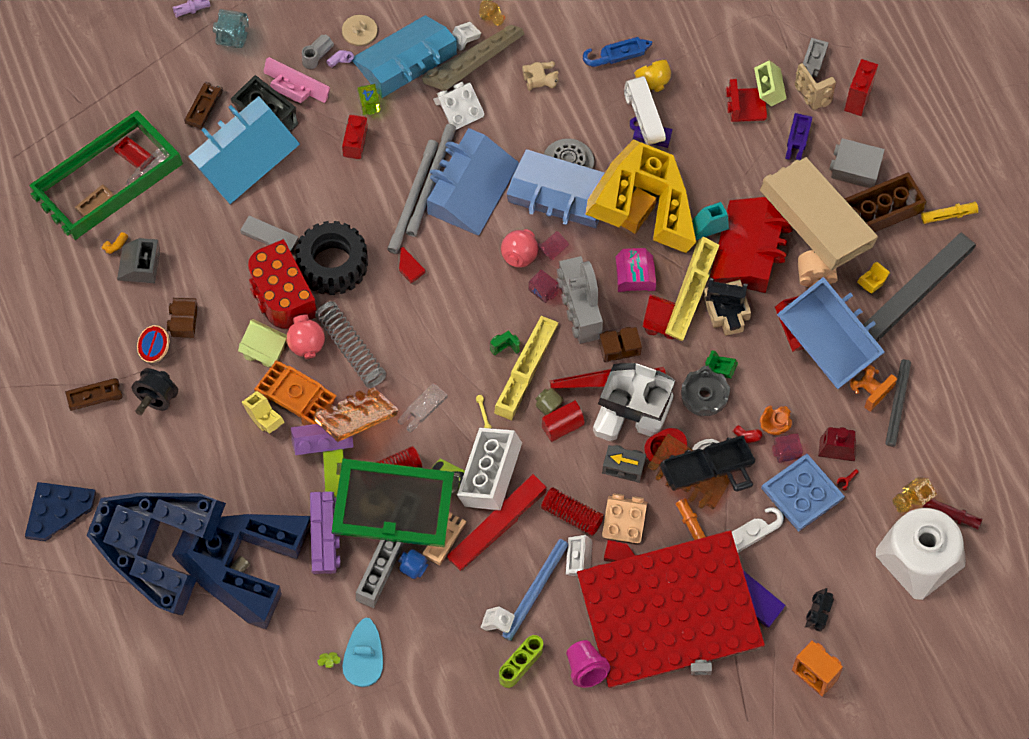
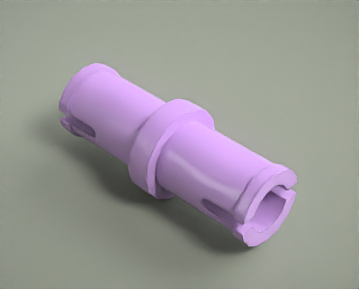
M187 0V3L173 6L172 8L175 17L178 18L179 16L188 13L194 14L197 10L210 7L209 0Z

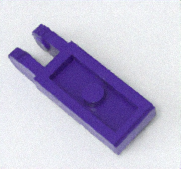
M798 113L794 114L785 159L789 160L792 148L799 149L796 159L801 160L813 117Z

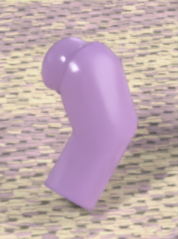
M339 50L326 62L332 68L338 62L350 63L354 55L350 51Z

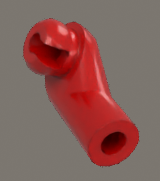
M737 425L733 430L736 436L744 435L746 443L758 442L763 436L759 429L745 431L740 425Z

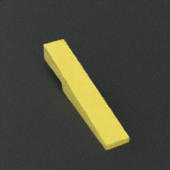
M705 237L699 239L696 244L665 332L680 341L684 340L709 278V270L719 248V244Z
M543 316L540 317L511 371V377L495 405L494 414L512 421L559 322Z

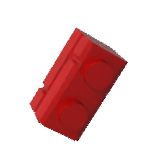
M349 115L342 144L344 157L361 159L368 130L367 117Z

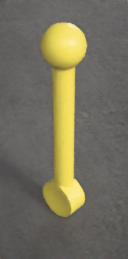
M482 395L476 396V402L480 405L485 423L484 428L491 429L492 427L488 423L483 406L484 398Z

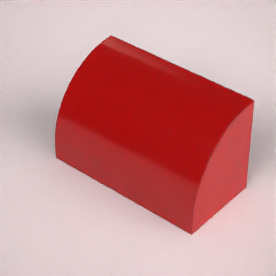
M576 400L542 417V429L551 442L585 425L584 416Z

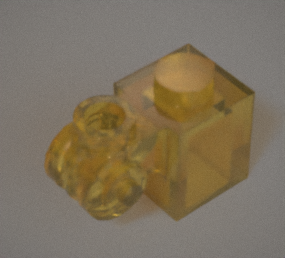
M917 477L904 486V491L896 494L892 502L897 511L902 513L909 511L911 504L924 505L938 494L929 478Z

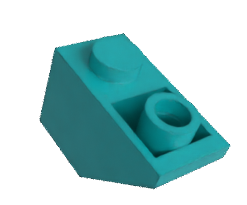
M722 202L704 207L692 220L696 240L729 229L728 214Z

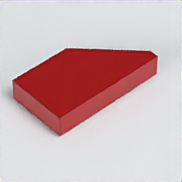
M402 247L399 271L412 284L424 275L426 270Z
M608 540L604 555L605 561L614 562L635 556L628 544Z

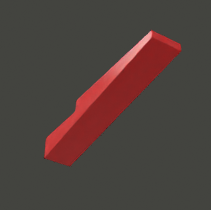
M664 367L652 368L666 374ZM611 369L549 380L550 387H605Z
M532 474L503 502L501 510H494L447 555V558L460 571L464 569L518 521V517L545 495L547 487Z

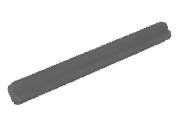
M903 359L900 363L885 442L887 446L894 447L897 442L911 367L910 360Z

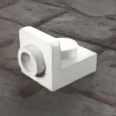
M471 22L456 26L452 35L456 38L457 48L462 51L467 42L479 39L481 32Z
M499 606L488 609L481 628L486 631L499 629L508 633L515 616Z

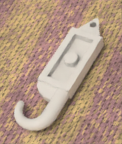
M774 507L765 509L766 513L773 512L777 515V520L768 525L762 519H753L732 531L737 552L739 553L778 529L784 521L782 512Z

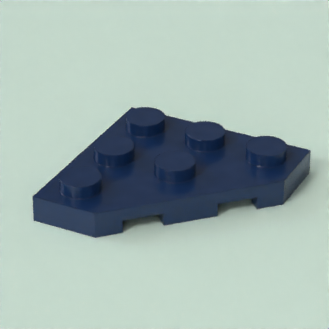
M37 482L25 538L46 542L52 538L53 534L61 529L64 530L76 522L75 520L83 514L86 515L93 510L96 490Z

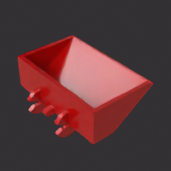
M766 197L729 200L727 208L729 229L721 232L718 243L719 248L714 258L710 278H713L715 282L723 284L740 280L742 287L746 283L747 289L766 293L773 263L785 262L784 257H786V253L777 249V246H786L787 240L781 239L780 234L781 232H792L793 229L790 228L792 226Z

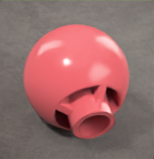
M527 229L515 230L505 236L501 244V254L509 265L518 268L526 267L536 259L538 243L532 231Z
M300 315L293 318L294 324L290 326L286 337L288 347L294 354L305 359L316 357V353L322 349L325 342L322 327L317 322L309 320L308 315Z

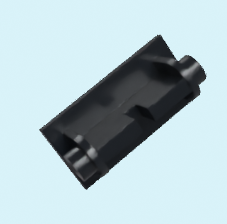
M828 588L817 591L813 595L812 607L806 615V628L812 625L815 626L814 629L817 631H822L825 628L829 615L823 613V610L829 613L834 602L833 594L827 592Z

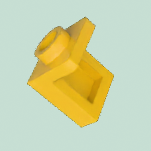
M875 262L871 269L859 278L857 283L872 294L884 285L890 272L881 264Z

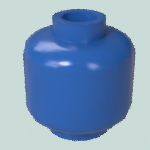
M414 549L408 553L403 552L398 560L401 563L399 570L411 579L421 578L428 567L427 558Z

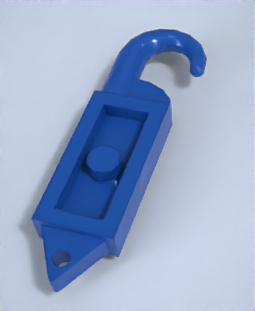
M635 37L606 45L601 50V58L595 60L588 58V54L592 51L589 48L583 53V61L588 66L597 67L644 55L645 51L652 45V41Z

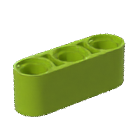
M343 449L323 451L325 492H334L335 497H337Z
M538 635L529 636L499 670V682L503 687H513L543 653V640ZM531 644H536L539 646V648L536 650H532L529 646ZM521 658L526 660V663L518 664L516 660ZM505 673H510L513 675V677L511 679H505L503 675Z

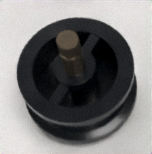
M151 368L143 369L140 373L141 378L131 386L135 396L142 401L135 412L138 415H142L148 406L160 411L167 410L170 406V399L175 398L178 394L177 386L170 379V375L167 372H159Z

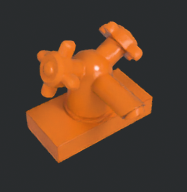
M869 365L862 370L865 371V375L861 380H854V377L850 380V387L856 394H859L858 388L862 387L871 394L865 403V408L871 412L895 387L897 378L891 374L883 383H880L873 377L874 373L879 374V370Z

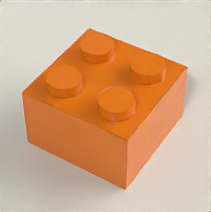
M812 640L797 655L792 671L823 697L838 681L843 666L839 659L834 656L831 657L821 644L815 643Z

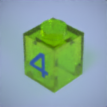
M371 84L357 87L362 114L372 115L380 112V101L376 85Z

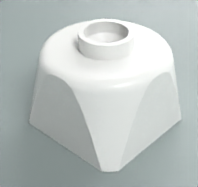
M919 508L909 511L892 526L876 548V557L914 599L923 600L965 567L962 533L957 524L947 514L936 509Z

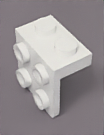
M463 81L453 85L454 89L449 92L447 90L438 92V97L433 99L436 105H441L449 124L456 126V130L484 116V111L471 83L464 84Z

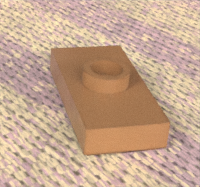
M102 184L75 206V209L84 217L114 196V194Z

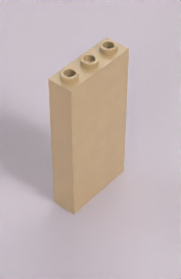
M807 157L800 161L796 160L787 168L782 167L777 173L769 174L763 179L760 191L831 271L873 248L878 236Z

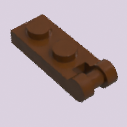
M205 81L184 119L185 124L202 129L216 101L221 96L223 87H215Z
M113 378L65 391L70 411L122 399L123 395L122 391L119 390V380ZM105 389H111V392L106 393Z

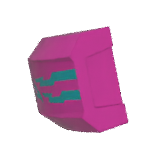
M646 248L622 249L615 256L618 292L655 291L656 276L653 255Z

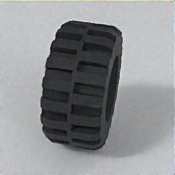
M324 221L322 225H319V223L313 225V229L308 228L304 232L305 236H300L299 244L296 245L295 249L296 263L311 290L315 291L317 289L318 293L323 295L325 292L329 293V295H335L337 292L344 294L347 289H354L356 283H361L363 276L367 272L368 254L365 240L362 235H359V231L356 228L351 229L349 224L344 223L342 225L340 221H334V223ZM330 248L341 249L349 255L348 260L344 264L334 268L323 267L316 263L314 259L320 252Z

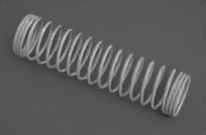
M330 301L319 307L315 317L324 326V329L331 336V339L334 340L338 348L341 349V353L351 363L354 371L364 381L365 386L372 388L381 383L386 377L385 370L379 367L380 363H376V358H372L373 354L369 353L370 349H366V344H363L360 336L356 335L353 326H349L350 322L346 321V317H343V313L340 312L338 305L334 301ZM334 306V307H333L330 311H328L325 315L320 316V314H321L325 309H327L328 307ZM338 314H342L341 317L335 320L332 324L326 325L329 320L333 319ZM345 318L343 323L339 324L336 328L330 330L332 325L336 324L340 319ZM348 323L347 327L343 328L340 332L333 334L336 329L340 328L343 324ZM347 328H352L348 333L343 335L341 338H337V336L340 333L344 332ZM351 332H355V334L352 337L347 339L345 342L340 343V341L346 336H348ZM354 337H358V339L354 341L352 344H350L347 347H344V345L347 342L352 340ZM358 341H362L359 346L354 348L352 351L347 352V350L351 346L356 344ZM365 346L359 353L350 357L359 347ZM368 350L366 355L357 361H353L363 351ZM371 355L369 360L356 366L366 356ZM375 360L373 364L368 366L366 369L360 371V369L369 361ZM378 364L376 369L363 375L373 365Z

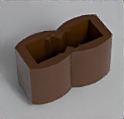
M173 298V302L169 304L171 320H167V331H170L171 337H195L198 312L196 298Z

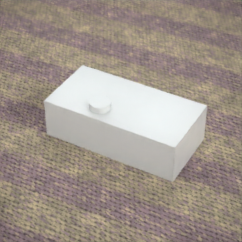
M479 428L457 494L465 507L501 510L522 445V441L514 430Z

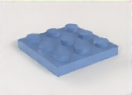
M808 454L802 456L761 487L798 532L844 500L845 497Z

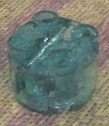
M225 9L219 10L218 21L213 24V33H216V45L242 48L248 35V32H245V27L249 28V20L246 13Z

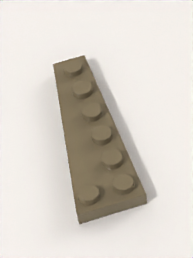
M514 25L505 27L500 32L438 68L428 70L427 74L421 77L423 83L446 91L523 36V29Z

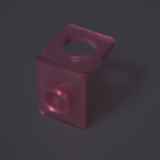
M556 231L545 242L537 245L551 261L568 247L569 243Z

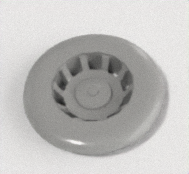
M575 139L555 141L544 152V155L557 157V159L591 169L594 166V157L589 147Z

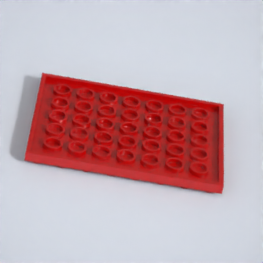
M731 530L577 571L598 652L610 664V671L606 677L608 688L690 667L691 663H695V660H707L708 662L765 646Z

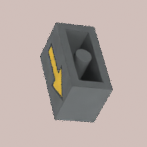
M608 445L602 474L640 483L646 454L639 450H627L619 445Z

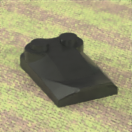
M256 75L231 98V103L235 105L237 111L241 112L259 96L290 132L298 124L296 107Z

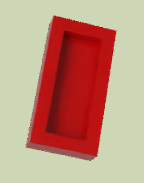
M128 136L123 138L114 147V151L141 172L154 160L153 155Z

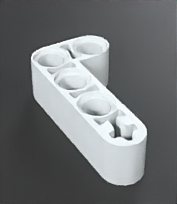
M645 77L626 81L624 87L625 99L628 104L633 106L646 145L665 141V132Z

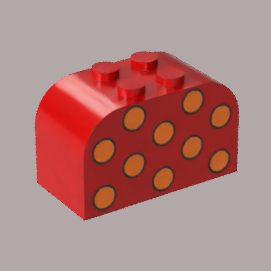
M282 239L255 251L250 256L248 262L249 284L253 298H257L259 302L258 307L261 314L265 313L269 322L281 329H289L294 324L293 318L300 315H308L309 320L316 318L315 299L285 240Z

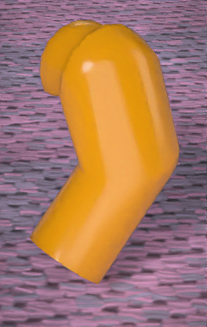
M121 232L115 242L111 244L109 241H106L102 245V249L108 254L121 249L127 241L128 235Z

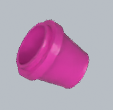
M590 641L576 642L566 652L571 669V680L575 686L589 688L599 684L607 677L610 671V664L606 658L598 653Z

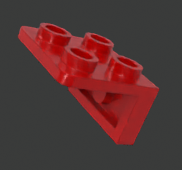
M730 79L729 86L725 88V94L729 98L727 113H730L731 122L765 121L767 119L766 102L760 99L758 88L738 89L737 79Z

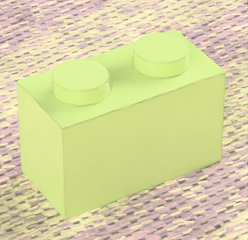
M770 60L754 68L760 99L770 106L787 99L781 68Z

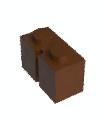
M624 327L620 332L608 330L599 334V346L604 362L641 355L642 345L637 327Z

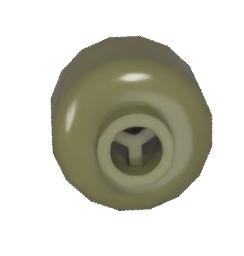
M545 388L535 398L537 401L536 407L545 416L561 408L564 399L553 388L548 390Z

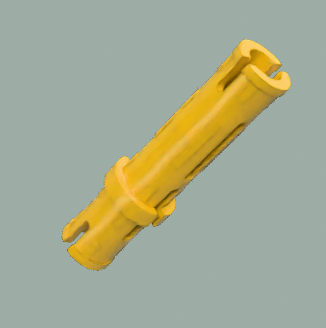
M976 201L962 205L958 203L952 207L922 212V223L926 224L955 217L959 219L965 215L978 213V205Z

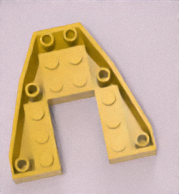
M633 139L611 162L587 200L585 215L620 227L629 216L633 186L659 195L653 241L687 253L696 243L686 190L674 155Z

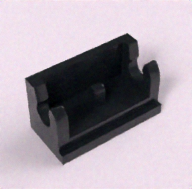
M710 278L706 301L743 307L747 284L744 283L743 287L713 282V278Z

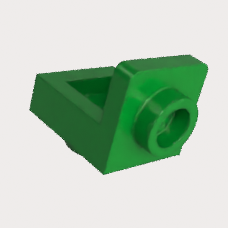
M508 330L502 335L499 334L492 338L490 341V351L495 356L510 346L517 354L520 352L521 343L519 338L515 334L512 335Z
M714 350L711 351L705 362V366H709L714 373L723 374L725 378L732 379L738 365L736 359L720 357Z

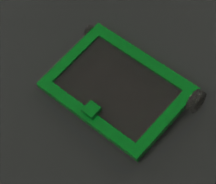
M343 458L342 463L337 464L336 474L340 475L331 534L445 547L451 493H458L460 473Z

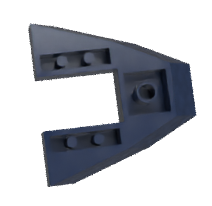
M141 492L104 497L99 501L86 536L108 563L153 605L170 613L183 616L197 578L148 559L147 556L160 522L212 540L226 503L200 493Z
M264 514L222 516L212 540L183 530L172 556L191 576L197 578L196 582L244 621L267 630L282 595L280 586L229 567L242 540L297 559L311 528V516Z

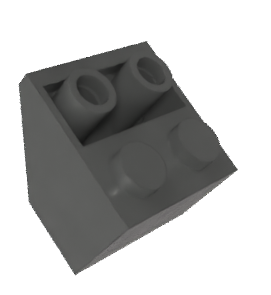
M138 238L123 245L117 280L155 283L160 256L158 240Z

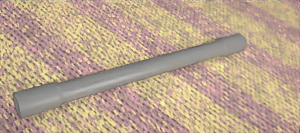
M446 124L430 170L436 169L440 171V162L444 160L445 150L448 148L445 144L452 142L456 131V126L453 124ZM430 173L406 230V234L411 237L417 235L427 206V199L435 184L430 179L432 175Z
M429 140L425 148L423 159L395 233L392 235L387 248L391 253L397 254L401 246L404 232L439 145L434 140Z

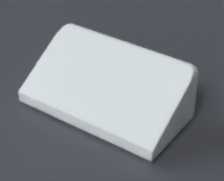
M588 536L568 537L566 575L577 576V571L591 568L592 539Z

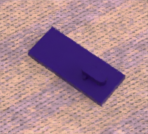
M743 570L757 620L769 628L786 605Z

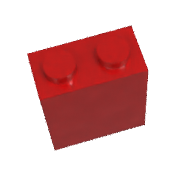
M864 59L860 60L849 88L844 111L862 116L873 88L879 64Z

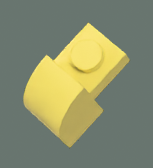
M258 391L242 401L247 413L261 431L265 430L270 434L285 423L283 418L271 408L267 398Z

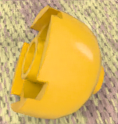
M665 59L653 62L648 67H641L634 72L635 78L644 76L649 89L659 92L665 89L664 85L669 82L671 69Z

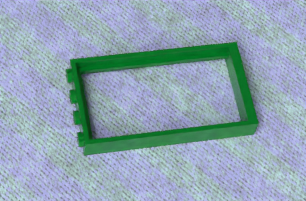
M136 110L29 185L32 190L30 195L36 203H41V207L46 214H51V218L56 225L60 224L62 226L61 229L65 235H70L76 240L183 165L179 152ZM138 127L167 158L72 224L44 192Z

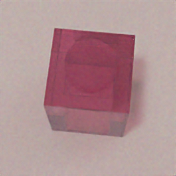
M541 269L529 281L528 290L542 302L546 303L549 299L553 300L558 294V282Z
M798 433L775 438L774 445H772V453L774 457L777 456L778 463L801 458L803 449Z

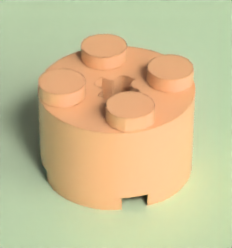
M813 250L806 251L798 257L801 285L811 287L823 277L829 284L838 281L837 269L835 268L831 271Z

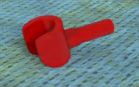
M855 469L846 478L840 477L837 480V485L840 482H844L846 485L842 490H847L848 483L859 471Z

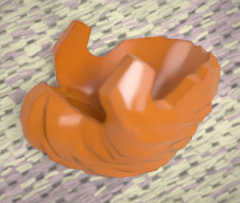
M767 406L760 418L763 431L771 435H780L787 432L792 426L790 409L787 406H781L773 410V406Z

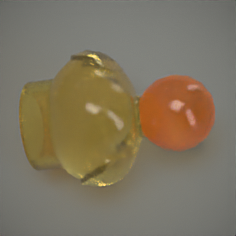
M484 0L480 3L479 16L482 20L492 21L497 26L503 24L505 16L501 14V8L497 3L492 0Z

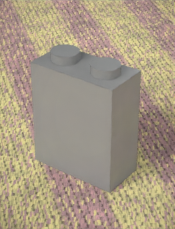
M842 138L840 145L836 144L834 155L837 156L836 160L832 159L829 169L833 171L831 178L868 188L875 186L885 149Z

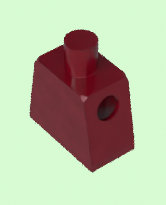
M828 427L820 437L818 457L855 462L856 431L848 430L844 427Z

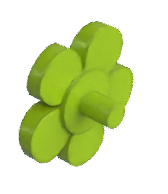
M331 652L329 655L327 653L321 654L319 656L320 659L317 661L319 666L325 665L326 668H331L334 664L340 663L341 659L337 653Z

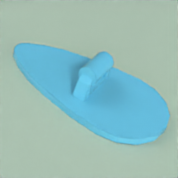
M370 618L362 619L352 632L342 665L346 680L358 687H366L376 683L381 677L383 670L381 641L377 628Z

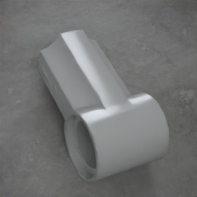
M326 34L321 35L311 45L305 46L302 49V64L305 68L314 69L317 67L318 61L334 46L330 37Z

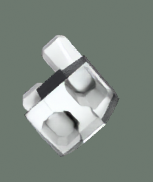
M637 363L613 364L598 402L602 407L593 426L595 436L610 442L616 440L625 418L636 422L635 427L638 433L651 437L660 432L673 400L672 390L675 380L663 372Z

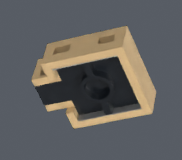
M740 280L726 283L729 285L742 287ZM704 288L703 297L713 328L722 326L725 336L743 332L744 321L750 320L751 310L746 296L743 307L706 301L708 288Z

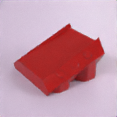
M652 294L649 295L643 321V327L648 335L654 336L661 333L667 339H676L665 333L675 306L674 302Z

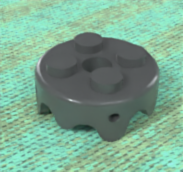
M703 366L686 376L681 388V399L685 407L692 413L699 416H712L722 411L726 406L730 386L727 384L723 374L714 373L709 366ZM706 390L710 393V396L702 397L700 392Z

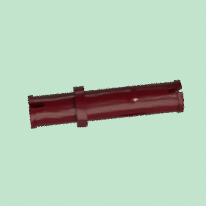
M928 496L923 505V508L936 509L947 514L952 520L957 521L959 525L964 524L976 530H979L983 520L966 513L967 511L964 509L961 511Z

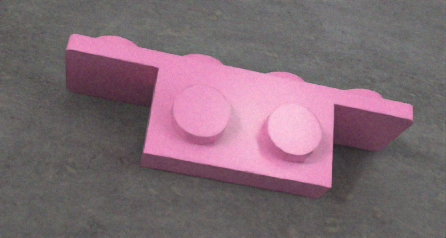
M270 57L266 59L264 73L275 78L271 82L270 87L279 94H283L299 103H302L309 96L323 103L327 102L330 91L329 86Z

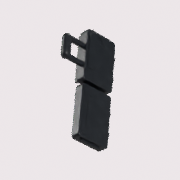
M743 435L735 438L728 437L725 441L719 443L712 442L703 450H686L684 454L670 455L668 459H664L660 463V467L673 491L710 480L712 477L717 478L727 474L733 490L739 492L753 486V482L745 468L751 467L756 459ZM741 470L746 481L737 484L731 473Z

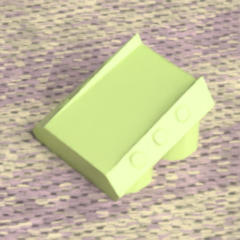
M252 319L239 344L238 351L243 353L246 360L253 361L256 359L264 366L271 367L276 360L279 361L287 343V335Z

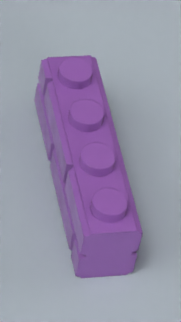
M334 492L310 493L313 574L337 573V568H340V556H336V548H340V538L336 534H331L337 498Z

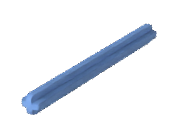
M559 539L515 611L510 631L502 633L505 639L509 641L513 639L567 549L568 543Z

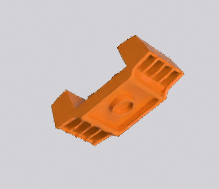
M277 360L254 388L255 392L258 391L267 398L269 404L271 401H274L299 416L304 426L318 424L336 400V395L327 390L322 384Z

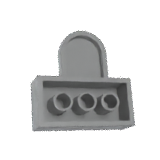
M582 256L559 261L556 282L558 289H562L563 292L561 294L562 302L568 307L569 322L572 321L574 326L572 327L573 336L578 338L579 344L598 340L599 334H602L603 320L597 305L598 287L592 265L589 261L583 262Z

